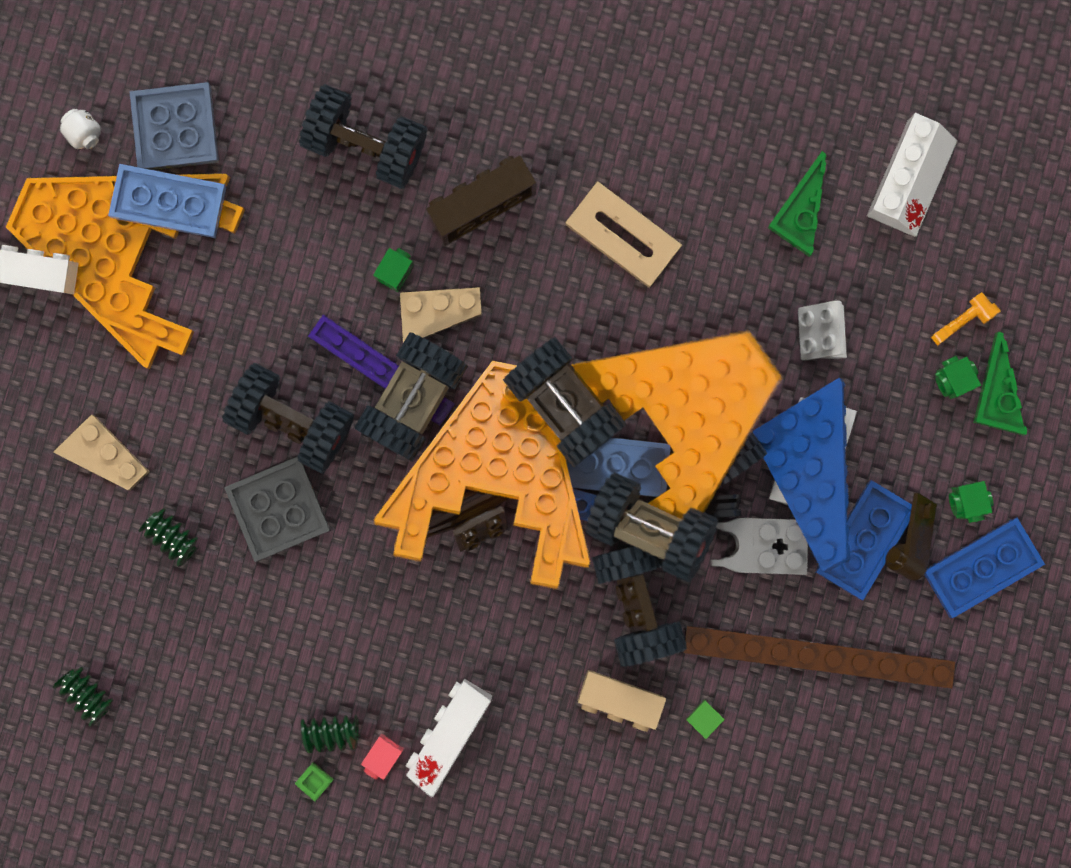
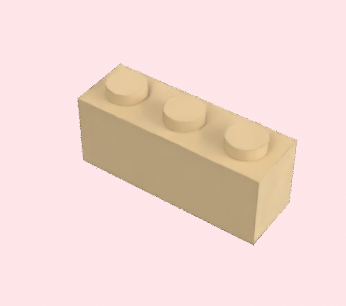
M588 670L577 701L582 704L581 709L597 714V711L600 710L608 713L607 718L622 723L623 719L634 722L632 727L648 732L649 728L656 730L666 698L660 694Z

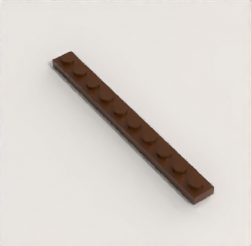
M686 626L685 642L687 649L683 650V653L953 688L955 661Z

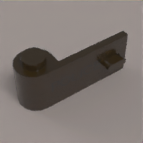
M914 493L906 544L893 546L886 555V565L889 569L913 581L923 577L927 570L937 507L936 503L920 493Z

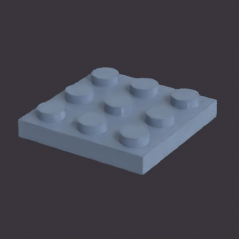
M209 82L130 91L137 167L159 170L219 162L212 93Z

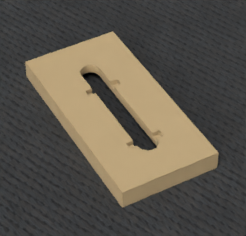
M598 181L565 223L567 227L648 288L651 287L682 246V244ZM599 212L607 215L653 251V255L651 257L643 256L639 251L597 221L595 215Z

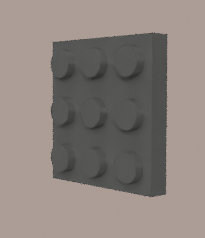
M297 457L224 487L254 562L331 531L305 466L297 461Z

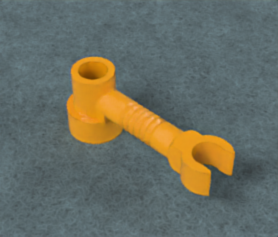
M981 292L969 301L972 307L937 331L931 338L938 346L975 317H978L985 324L999 314L1001 310L995 303L992 304Z

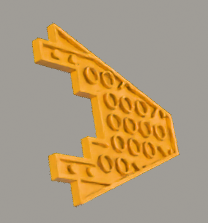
M227 174L180 175L221 183L226 186L230 180V176ZM117 176L26 178L6 228L27 249L44 251L43 257L52 258L53 253L69 255V261L79 263L75 291L72 295L143 367L151 368L159 346L184 356L194 331L146 312L155 287L132 278L151 230L175 239L179 231L110 218L108 214ZM224 200L218 228L235 234L245 209Z
M749 331L571 364L602 403L609 399L624 421L640 409H645L674 451L673 454L655 465L670 489L648 504L680 519H683L684 514L691 507L703 513L705 512L782 379Z
M492 361L377 514L374 525L399 529L394 556L421 561L433 509L460 515L465 489L517 499L519 501L514 526L540 531L530 584L558 589L563 563L588 568L590 562L566 459L556 447L561 440L527 398L520 402L504 383V377L516 365Z

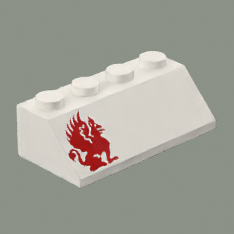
M914 113L907 121L868 211V217L914 237L917 236L957 143V140L940 123L917 113Z
M464 679L462 684L456 682L448 695L453 698L448 707L442 705L434 718L438 721L435 729L432 731L428 728L420 741L424 745L419 755L414 752L406 764V767L410 769L406 776L431 797L434 796L492 699V695Z

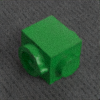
M956 355L942 362L944 367L935 373L936 384L940 392L945 397L949 396L950 399L959 397L981 386L977 378V367L973 361L968 360V357L959 360Z
M985 481L951 488L952 493L949 494V503L956 519L968 518V522L972 523L985 520V514L993 513L991 507H993L994 501L991 492L987 491Z

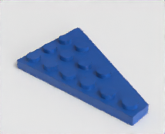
M841 378L834 380L752 431L768 453L763 458L821 570L825 573L850 560V546L848 545L849 526H847V507H849L848 485L846 483L848 469L845 457V447H847V431L844 419L846 416V406L844 405L845 383Z

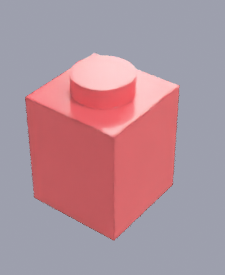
M381 734L361 763L365 767L364 772L374 779L380 777L384 780L404 748Z

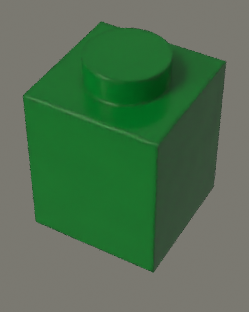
M389 248L373 274L375 280L399 292L414 267L413 261L410 260L411 255L400 248H397L396 251Z

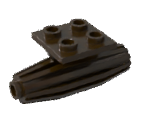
M465 489L460 515L432 510L426 538L454 530L453 534L460 552L464 550L471 551L477 548L481 541L489 537L491 539L497 538L508 528L502 506L497 507L509 498Z

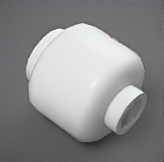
M72 109L62 117L60 131L75 149H91L99 142L98 137L101 133V127L88 111Z

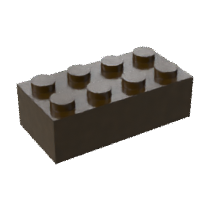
M521 155L515 158L509 156L499 163L500 166L492 171L490 169L482 171L475 177L477 180L468 185L466 182L459 184L452 190L453 193L445 198L439 196L429 203V207L426 208L429 220L444 246L451 244L536 195V181Z

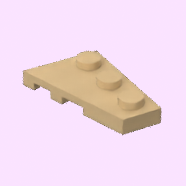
M480 287L400 293L403 343L409 332L417 334L422 338H427L437 332L482 315Z
M91 415L54 451V453L130 491L150 472L95 415Z

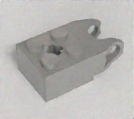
M736 518L725 523H718L716 528L730 533L735 539L736 547L733 554L729 557L711 560V566H723L740 573L807 575L808 543L796 520ZM777 539L783 544V550H780L779 554H777L776 549L772 548L773 543H777Z

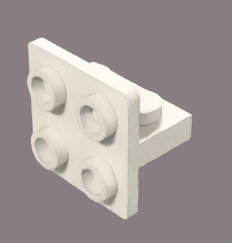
M841 301L800 307L798 309L801 360L847 358L844 305H842Z

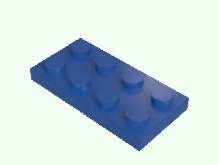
M869 480L847 517L850 560L827 573L823 572L820 566H818L815 573L856 598L864 600L886 563L888 551L898 543L908 526L912 504L876 482Z
M1013 518L930 566L924 575L949 618H954L1044 566L1045 563L1019 519Z

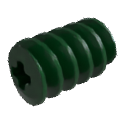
M163 508L153 513L142 524L138 532L145 530L144 537L146 539L154 537L152 544L154 546L162 544L160 551L162 553L170 551L168 558L170 560L178 558L176 564L178 567H181L197 551L198 547L195 545L198 537L196 536L188 540L187 537L190 530L188 529L180 533L179 530L182 523L179 522L172 526L171 523L174 516L171 515L164 519L163 516L166 509Z
M83 667L75 670L72 669L53 685V689L61 687L59 691L61 697L69 694L66 703L70 705L77 702L74 711L80 712L84 710L81 719L87 720L92 718L89 723V727H92L107 714L113 699L102 700L106 693L105 690L97 694L95 693L99 684L97 682L92 685L87 684L91 678L90 674L82 678L80 677L84 669Z
M356 714L353 723H350L347 715H344L343 723L341 724L337 716L333 717L332 724H328L326 717L322 718L321 725L317 724L315 718H312L310 726L306 725L304 719L301 720V739L307 753H312L315 747L318 752H323L325 746H327L329 751H334L336 744L341 751L346 749L347 743L350 749L355 750L357 748L359 721Z

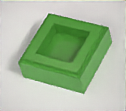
M705 700L686 718L705 739L725 720Z
M313 762L296 781L295 785L312 800L316 801L334 779Z

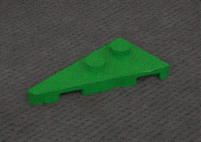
M823 151L768 226V229L808 257L811 256L814 250L815 230L818 223L817 216L820 209L823 175L826 168V153Z
M996 332L973 423L1024 436L1027 434V427H1024L1020 411L1022 406L1017 396L1018 388L1014 371L1010 367L1007 352H1009L1007 341L1004 339L1002 332Z

